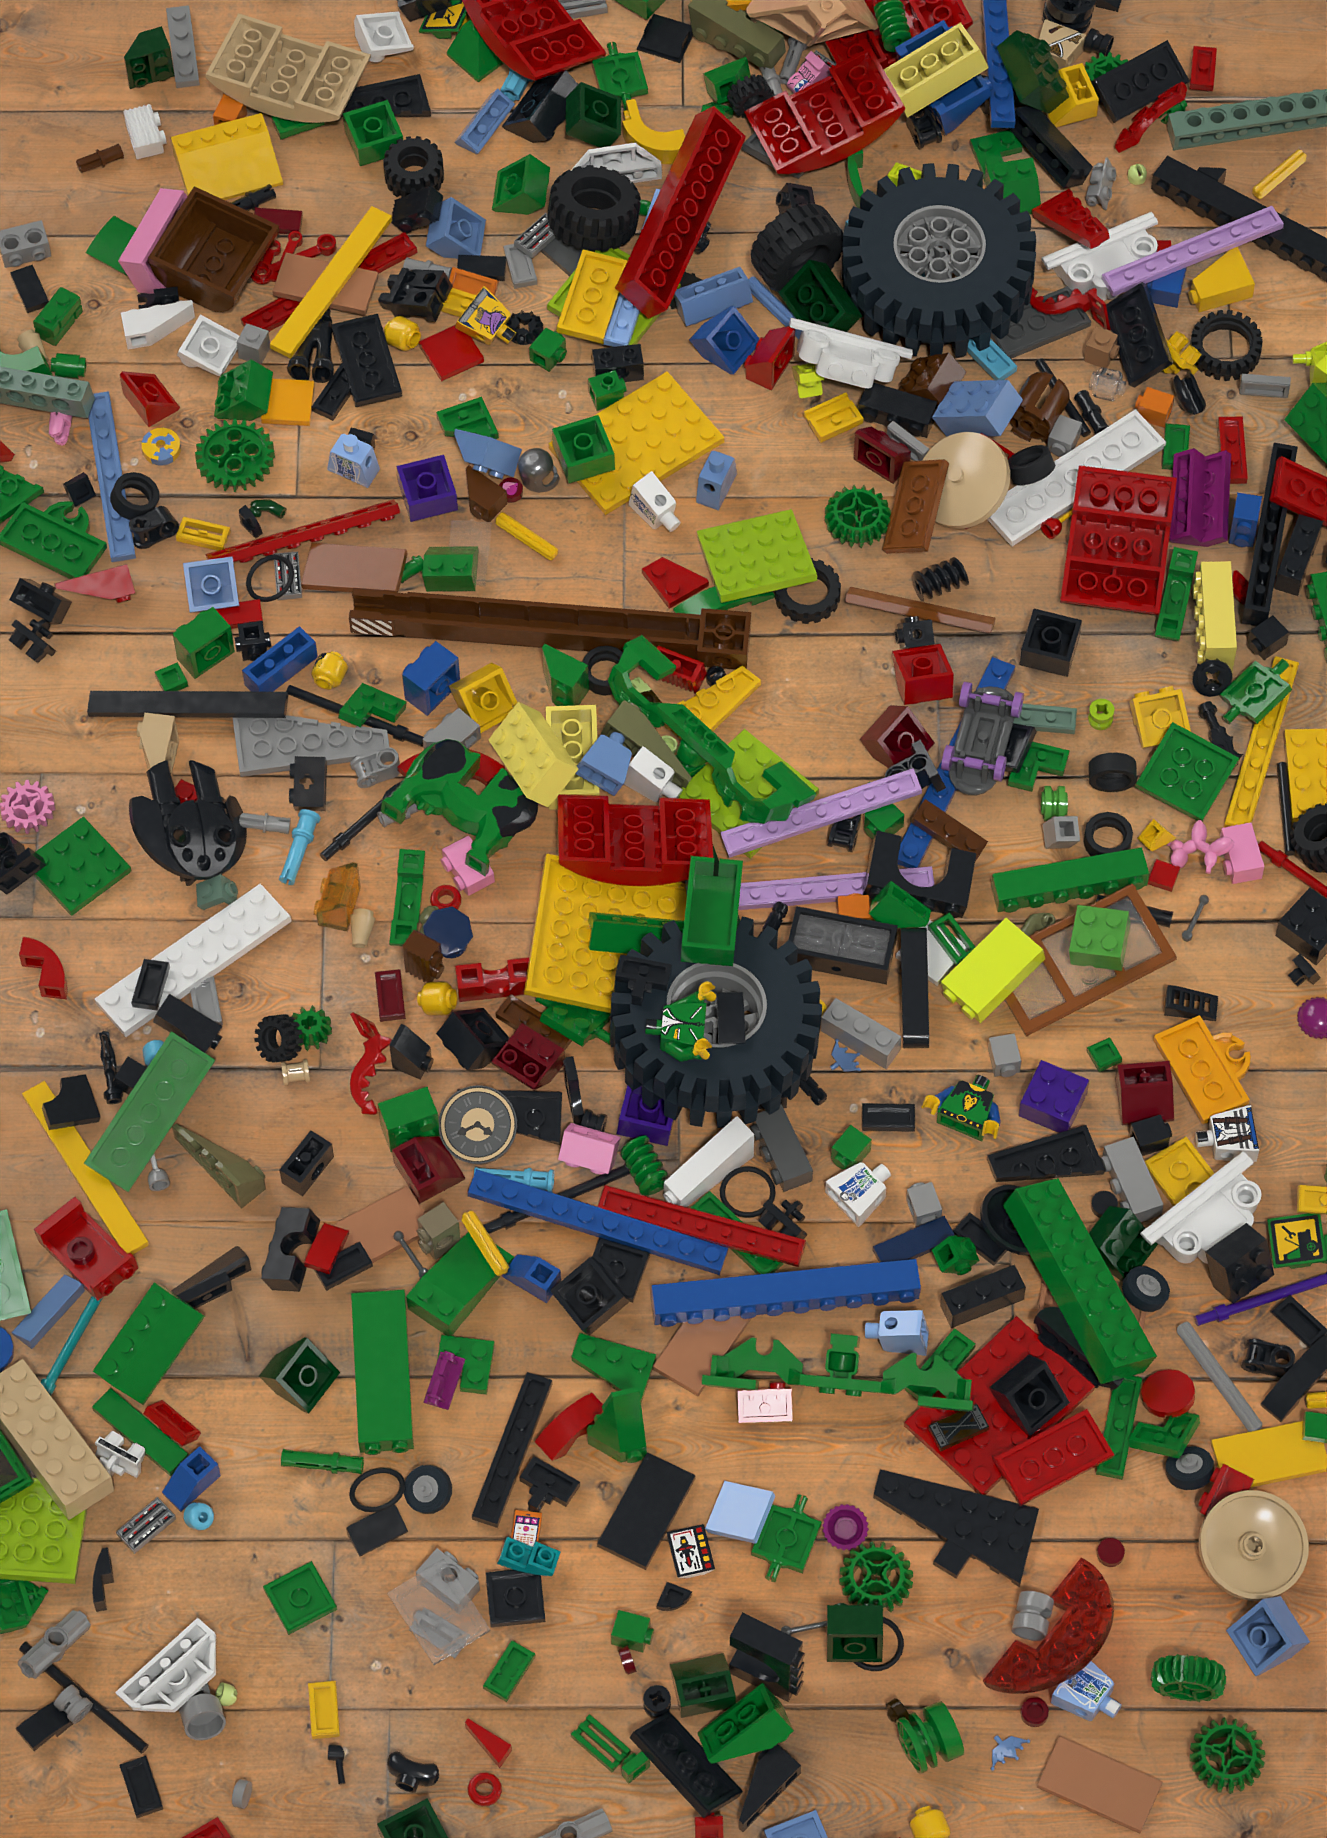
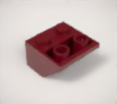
M521 1023L492 1060V1064L535 1091L550 1083L563 1067L565 1049Z
M1170 1061L1117 1065L1115 1081L1122 1125H1131L1132 1123L1160 1114L1164 1122L1174 1121V1095Z
M440 1136L414 1137L392 1149L394 1164L419 1204L465 1180V1176L444 1146Z

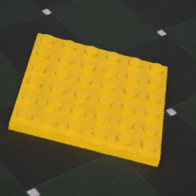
M546 854L524 995L611 1013L612 992H614L615 974L620 955L627 956V954L592 951L589 949L591 927L588 922L589 913L596 912L684 921L687 899L685 884L677 882L656 886H625L604 883L576 874L561 866L558 856Z

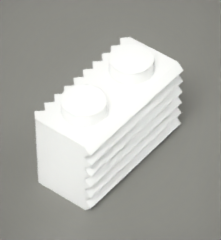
M150 104L124 110L125 124L136 160L164 153L163 145L167 144L164 131H159L158 126H161L158 112L153 113Z

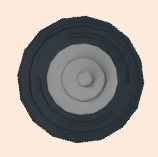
M1145 1266L1133 1268L1123 1280L1122 1290L1125 1298L1139 1310L1144 1312L1157 1311L1169 1299L1170 1288L1168 1282L1163 1275L1152 1268Z
M1187 1446L1179 1459L1168 1457L1166 1460V1475L1170 1483L1176 1488L1183 1490H1196L1204 1487L1210 1482L1215 1469L1210 1453L1196 1446Z
M421 1465L413 1469L405 1480L404 1496L406 1502L413 1510L423 1514H434L442 1510L449 1503L452 1496L450 1477L443 1469L434 1465Z

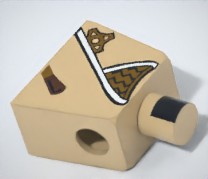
M1045 19L1039 39H1043L1049 44L1053 59L1057 62L1059 69L1072 66L1082 54L1086 34Z

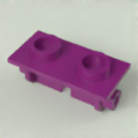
M447 1351L440 1352L423 1403L449 1410L466 1359L457 1357L455 1354Z

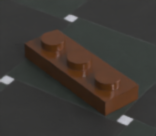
M926 799L910 820L911 823L948 848L976 853L975 862L988 843L987 840Z
M511 994L496 1012V1018L513 1029L517 1030L521 1023L565 1050L572 1042L569 1038L540 1022L541 1012Z

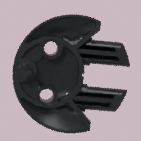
M168 760L154 765L146 772L153 800L144 796L133 797L129 800L130 823L139 844L149 857L162 868L180 876V881L185 882L186 886H191L196 880H207L220 874L222 875L237 863L245 848L247 828L240 825L239 819L243 811L236 797L230 795L226 799L221 797L216 773L213 768L193 760L189 761L198 800L195 803L194 800L181 803L180 799L176 796Z

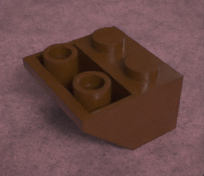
M950 353L919 357L912 362L911 369L907 376L901 380L898 390L937 401L938 408V405L949 391L950 386L954 381H961L966 371Z

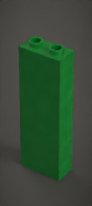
M405 1289L351 1293L360 1453L377 1455L381 1451L407 1452L408 1449H414Z

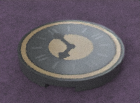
M469 1086L457 1091L446 1101L439 1116V1134L446 1149L455 1158L475 1165L488 1164L504 1156L513 1144L518 1129L516 1112L510 1101L501 1092L487 1086Z

